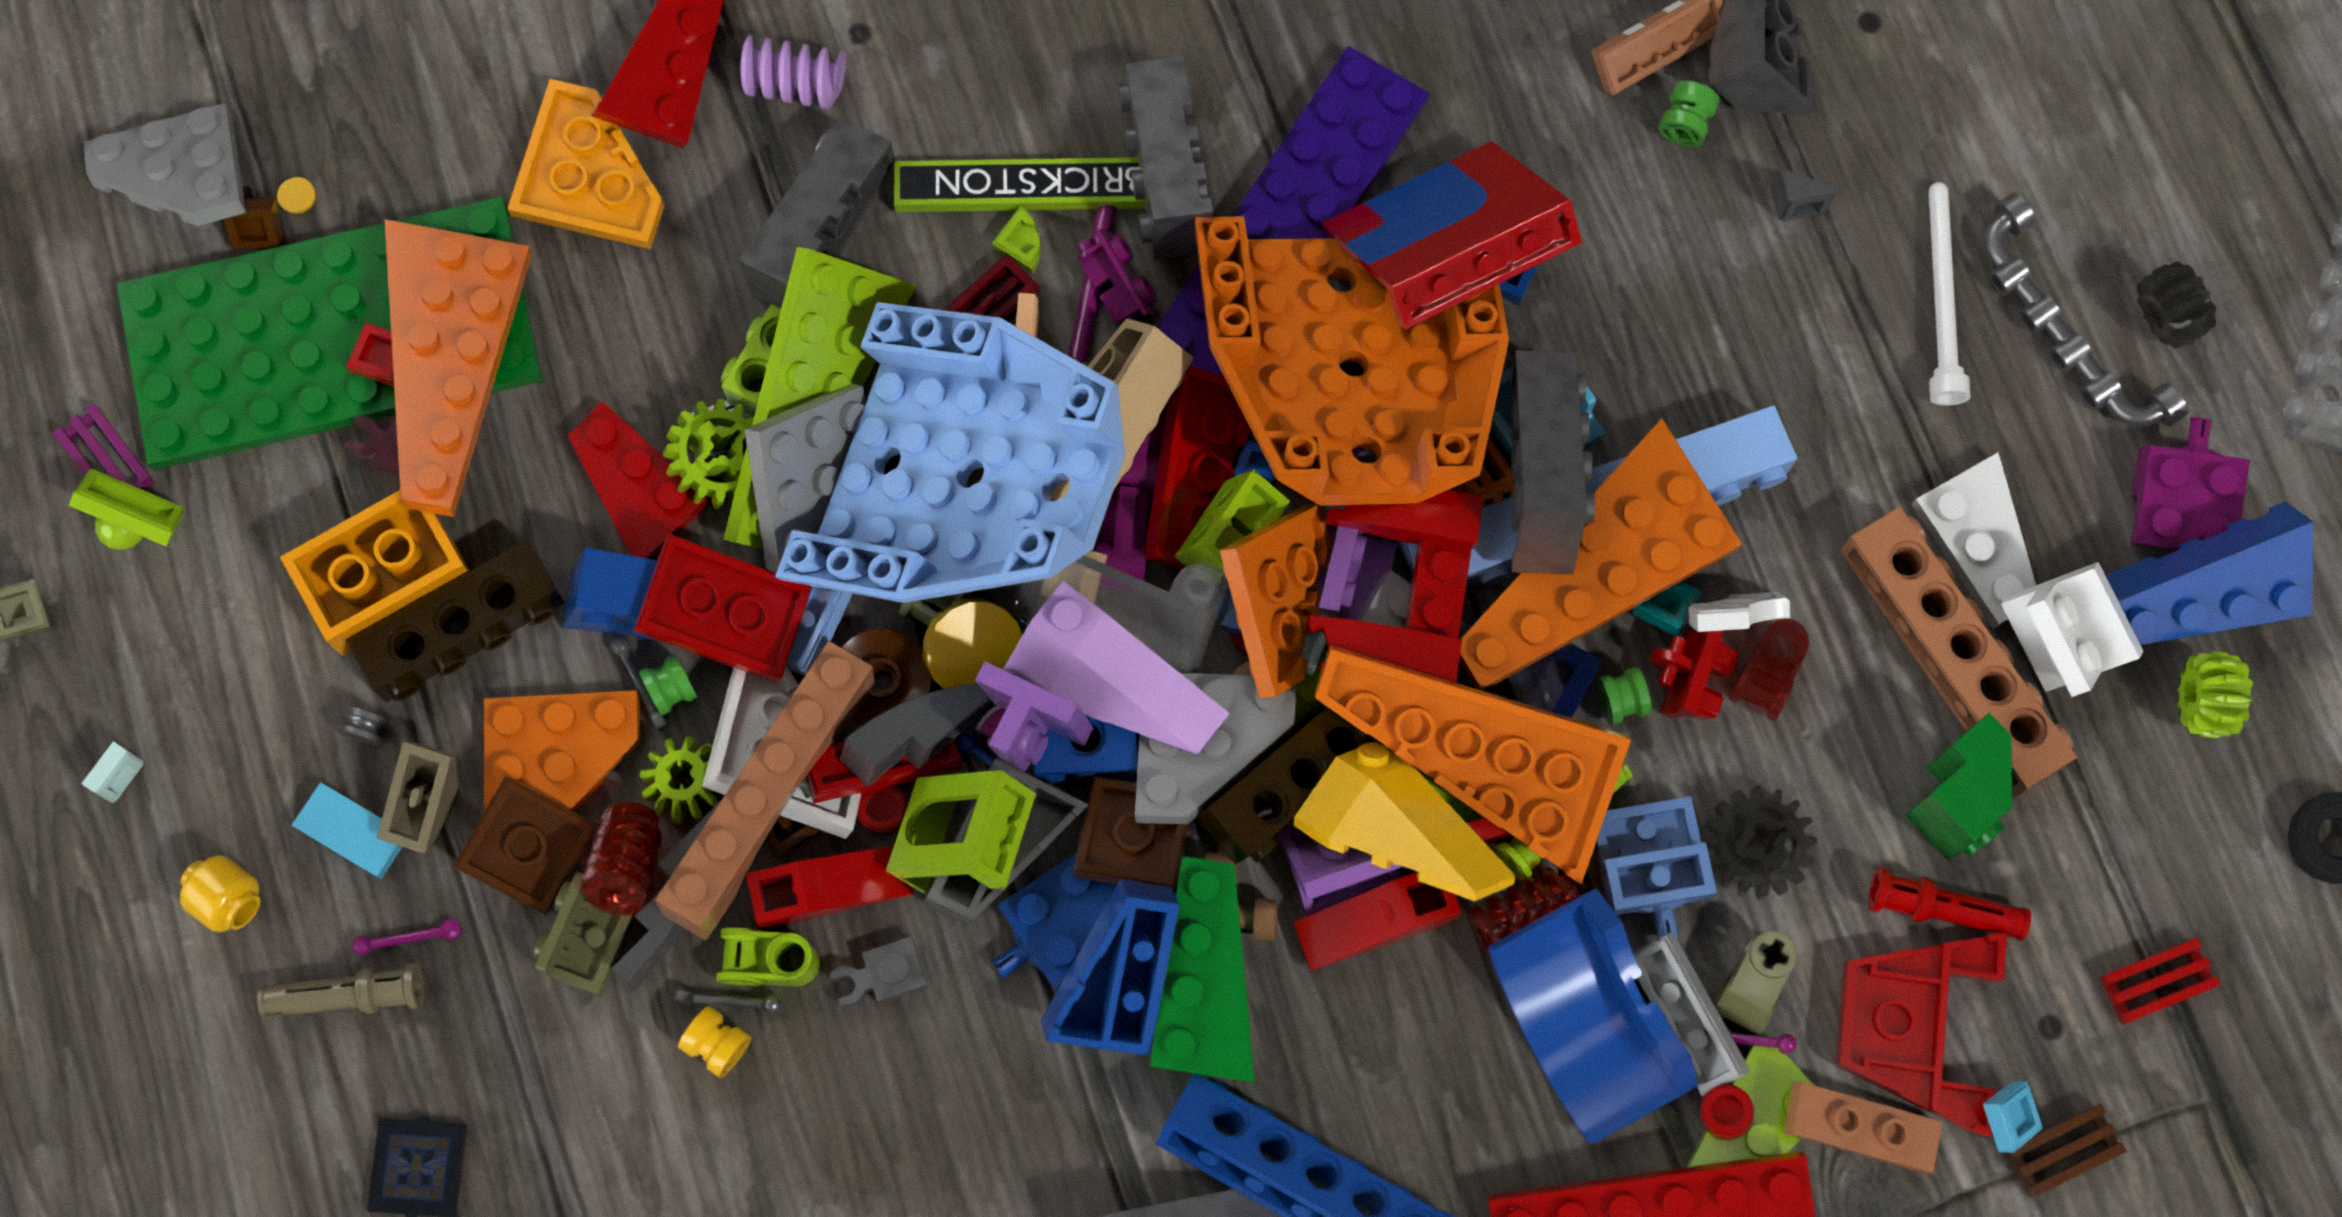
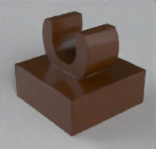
M243 195L246 213L224 219L231 249L267 250L280 247L283 243L284 235L275 196H268L267 199Z

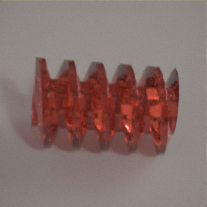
M625 801L608 806L602 813L581 882L584 896L591 905L600 911L615 916H628L637 913L643 908L646 893L649 889L650 878L653 875L654 864L656 863L658 850L663 838L658 828L659 818L655 810L641 803Z
M1549 867L1542 869L1539 874L1540 883L1532 877L1525 878L1521 884L1522 893L1516 887H1507L1503 893L1504 902L1494 895L1488 897L1485 902L1486 912L1477 905L1467 909V916L1474 934L1490 960L1488 949L1493 943L1580 897L1569 876L1558 867V873H1556Z

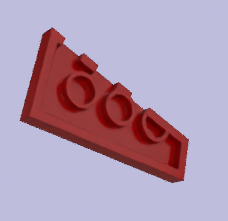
M1189 365L1185 372L1183 382L1168 400L1144 558L1181 570L1189 569L1174 556L1224 482L1232 478L1234 470L1230 467L1238 447L1245 444L1251 429L1247 425L1248 422L1225 378Z

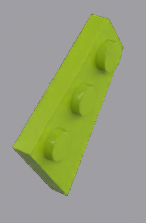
M1764 1030L1760 1034V1036H1769ZM1751 1045V1049L1745 1058L1750 1072L1730 1083V1085L1743 1089L1753 1102L1754 1118L1750 1129L1742 1137L1734 1140L1718 1139L1705 1130L1686 1167L1789 1152L1801 1140L1783 1134L1793 1082L1814 1084L1786 1054L1781 1053L1777 1048Z

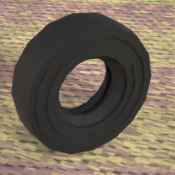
M2342 792L2322 793L2304 802L2292 816L2287 834L2289 848L2299 867L2311 877L2330 884L2342 883V857L2331 855L2325 851L2319 842L2318 833L2320 826L2325 820L2337 819L2342 821Z

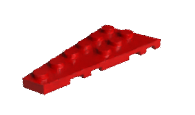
M1804 1151L1487 1195L1490 1217H1816L1807 1155Z

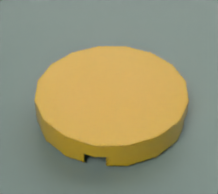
M983 598L961 599L952 603L953 606L947 608L944 612L940 611L931 620L923 638V660L932 679L942 689L976 684L975 679L984 662L1003 670L1022 637L1018 622L1003 607Z

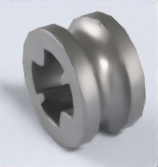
M346 706L343 711L347 718L346 722L339 724L336 731L356 741L381 746L383 739L379 735L380 730L387 728L390 721L372 712Z

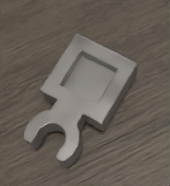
M911 936L863 952L865 968L857 970L850 966H842L830 973L833 982L846 978L855 982L853 993L838 999L842 1008L857 1006L863 1001L866 993L874 991L877 1002L880 1005L928 988Z

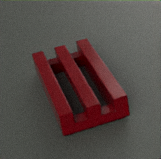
M1006 253L943 310L961 313L1008 271L1013 276L994 293L990 294L970 314L986 316L1021 284L1024 287L1018 293L1036 294V296L1040 293V286ZM1018 293L991 317H999L1008 322L1016 315Z

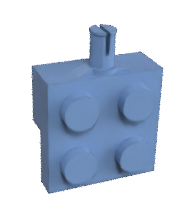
M1692 797L1607 810L1595 844L1606 902L1616 915L1634 912L1653 914L1658 939L1673 932L1677 940H1680L1673 910L1683 904L1710 900L1717 893L1706 842L1701 843Z

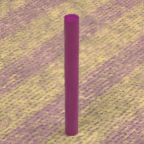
M1102 205L1097 208L1091 238L1095 239L1096 243L1100 242L1095 233L1096 230L1112 231L1116 207L1112 205ZM1084 272L1068 354L1069 357L1081 364L1087 362L1101 286L1097 288L1093 286L1086 272Z

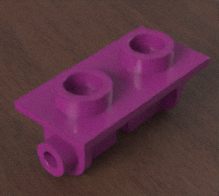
M1098 229L1095 233L1100 240L1099 243H1096L1094 238H1090L1077 246L1080 253L1077 259L1093 286L1097 288L1109 280L1114 285V287L1101 294L1100 298L1116 326L1121 325L1126 318L1141 322L1138 316L1141 313L1146 317H1157L1160 315L1153 304L1158 301L1156 292L1143 275L1138 278L1129 262L1134 258L1133 253L1126 240L1119 233L1114 235L1112 231Z

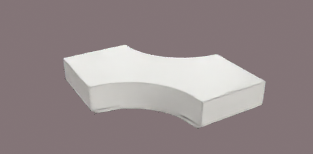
M1779 592L1730 594L1728 598L1723 600L1691 604V607H1688L1689 625L1698 632L1750 629V625L1757 622L1790 618V600Z

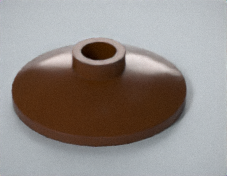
M875 628L855 635L841 647L873 666L874 680L879 675H888L892 678V684L888 689L878 690L875 687L872 689L854 716L853 720L864 725L871 719L901 703L930 693L932 677L926 669L923 660V648L909 635L894 629Z

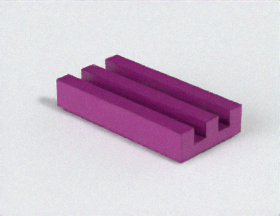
M94 403L85 408L88 413L81 418L75 415L68 420L71 425L65 429L59 427L52 432L84 476L89 468H94L73 441L79 435L111 477L130 484L89 430L91 426L97 424L138 479L130 485L144 490L155 482Z

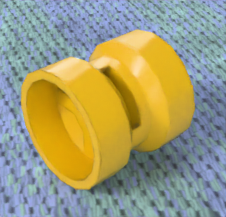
M709 1005L687 1027L678 1043V1048L690 1057L702 1055V1059L706 1061V1068L721 1079L731 1071L743 1056L752 1037L739 1027L723 1026V1015Z

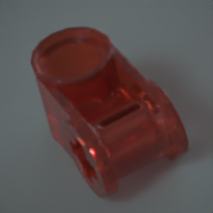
M1780 619L1772 623L1757 640L1749 659L1743 665L1734 682L1728 699L1733 702L1740 699L1767 712L1768 719L1775 721L1791 693L1795 682L1793 680L1809 648V635L1804 626L1791 619ZM1779 635L1787 638L1793 645V655L1784 657L1777 654L1771 646V637Z

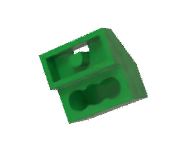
M1989 712L1926 767L1940 783L1905 814L1947 860L1961 851L1969 857L1980 847L1983 848L2006 827L1999 819L2012 808V735Z

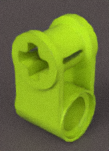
M730 927L721 929L720 938L725 940L722 971L716 974V982L734 986L776 985L798 987L808 984L818 974L820 967L819 955L816 949L798 934L765 932L750 928ZM792 948L803 949L805 952L803 965L794 972H784L781 968V960L786 951Z

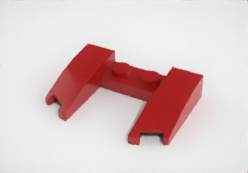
M1447 490L1420 503L1347 505L1343 511L1332 506L1325 516L1324 524L1358 529V532L1418 545L1405 628L1310 615L1306 624L1309 635L1323 632L1328 649L1332 645L1456 683L1462 639H1458L1471 551L1478 541L1484 496ZM1325 661L1319 664L1320 672H1322Z

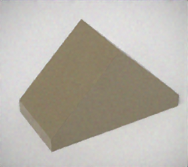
M410 740L403 741L378 831V839L422 854L429 852L460 795L455 755Z

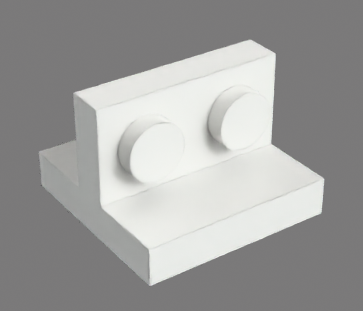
M2099 562L2007 596L2001 603L2045 692L2066 685L2071 697L2091 691L2101 672L2140 659L2144 652Z

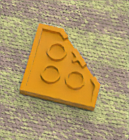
M550 79L507 208L511 217L651 250L665 206L661 196L653 183H651L620 128L617 125L591 117L599 101L602 99L597 90Z

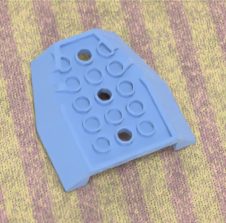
M877 302L860 346L880 363L865 404V409L858 423L818 534L792 530L775 577L788 582L906 603L1052 578L1093 550L1125 458L1118 385L1002 318ZM901 455L898 467L884 474L887 462L892 457ZM984 468V474L980 482L967 488V480L970 474L976 469ZM1070 481L1068 493L1057 501L1052 502L1051 497L1054 489L1060 483Z

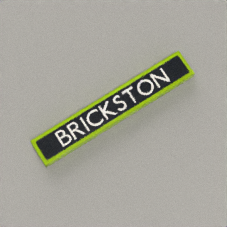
M1138 157L894 161L895 213L1017 211L1020 206L1025 210L1097 209L1102 205H1112L1116 209H1146L1145 200H1135L1131 170L1139 169Z

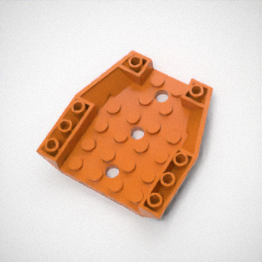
M1245 216L1195 217L1194 225L1209 349L1278 481L1319 506L1420 503L1480 475L1509 342L1500 284L1408 329H1404L1397 322L1387 288L1340 247L1335 239H1247ZM1334 278L1343 279L1351 285L1352 290L1347 292L1336 291L1328 284V281ZM1343 362H1354L1359 364L1365 373L1360 376H1350L1339 365ZM1359 447L1370 449L1375 453L1377 461L1373 463L1360 462L1353 456L1352 450Z

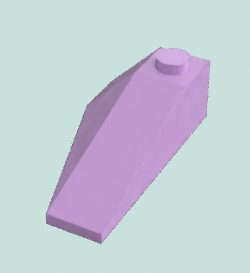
M1065 581L1060 583L1031 620L1003 668L1004 671L1077 704L1084 715L1092 719L1133 731L1141 736L1199 755L1230 715L1217 702Z

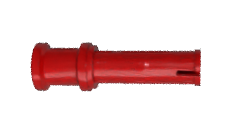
M1879 866L1874 872L1869 887L1867 905L1868 910L1878 913L1881 909L1902 913L1910 915V919L1917 923L1926 922L1929 918L1991 933H2005L2008 937L2023 941L2029 932L2031 924V910L2029 908H2020L1937 888L1936 883L1928 877L1922 876L1919 880L1890 874L1888 868Z

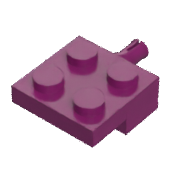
M2190 417L2187 446L2175 449L2148 445L2138 449L2132 497H2137L2131 545L2178 551L2179 544L2194 538H2198L2200 541L2226 531V525L2242 519L2250 460L2222 456L2214 450L2208 449L2212 419Z

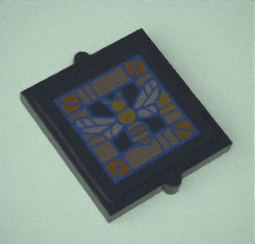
M426 1116L418 1117L417 1121L379 1118L367 1212L405 1214V1217H418V1215L456 1217L468 1125L430 1122Z

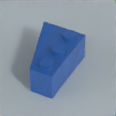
M585 547L570 572L562 628L634 635L644 639H653L633 630L657 560Z
M1123 879L1119 880L1041 1019L1046 1041L1150 1056L1180 905L1172 887Z

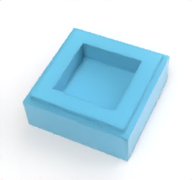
M2011 1081L1983 1103L1999 1152H2015L2043 1130L2027 1081Z

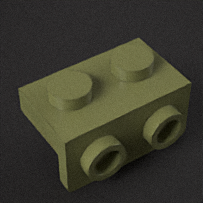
M577 871L572 882L566 881L557 895L554 908L559 912L551 930L545 929L536 943L533 957L537 959L535 969L547 977L602 997L613 972L612 968L617 963L635 921V915L638 913L643 901L639 897L594 881L588 875Z

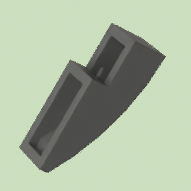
M978 683L960 685L925 694L901 703L880 714L846 738L839 759L867 787L873 784L904 756L920 770L981 719L991 709L993 702Z

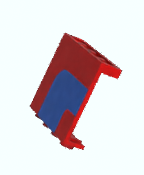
M1493 141L1479 146L1321 223L1326 239H1335L1340 247L1387 288L1397 322L1404 329H1408L1582 243L1571 200Z

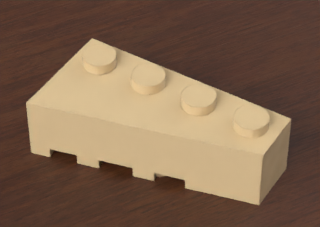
M1127 318L1087 366L1118 385L1125 458L1115 487L1122 476L1131 468L1135 454L1148 433L1157 425L1161 411L1172 393L1183 382L1185 372L1194 359L1155 326ZM1070 481L1062 482L1054 489L1051 497L1052 502L1057 501L1068 493Z

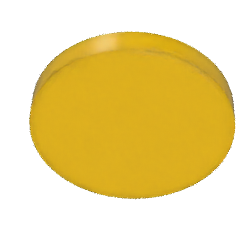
M301 177L287 179L280 185L277 192V200L280 206L286 212L292 214L306 212L313 206L316 199V191L313 185L307 179Z

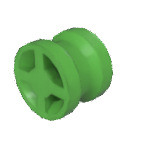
M675 653L667 656L664 664L655 669L646 667L638 671L661 716L671 712L672 706L681 700L691 702L698 698Z
M1638 667L1626 669L1622 676L1613 678L1606 674L1596 678L1599 704L1609 725L1620 724L1624 717L1634 714L1641 718L1651 714L1652 706L1649 690L1644 676Z

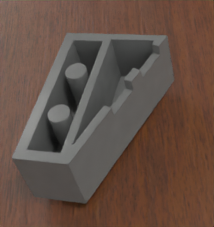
M996 758L988 771L1002 770L1036 793L1006 886L1007 888L1088 804ZM973 799L952 843L964 842L977 799ZM970 875L935 876L922 904L968 926L1006 888L990 889Z

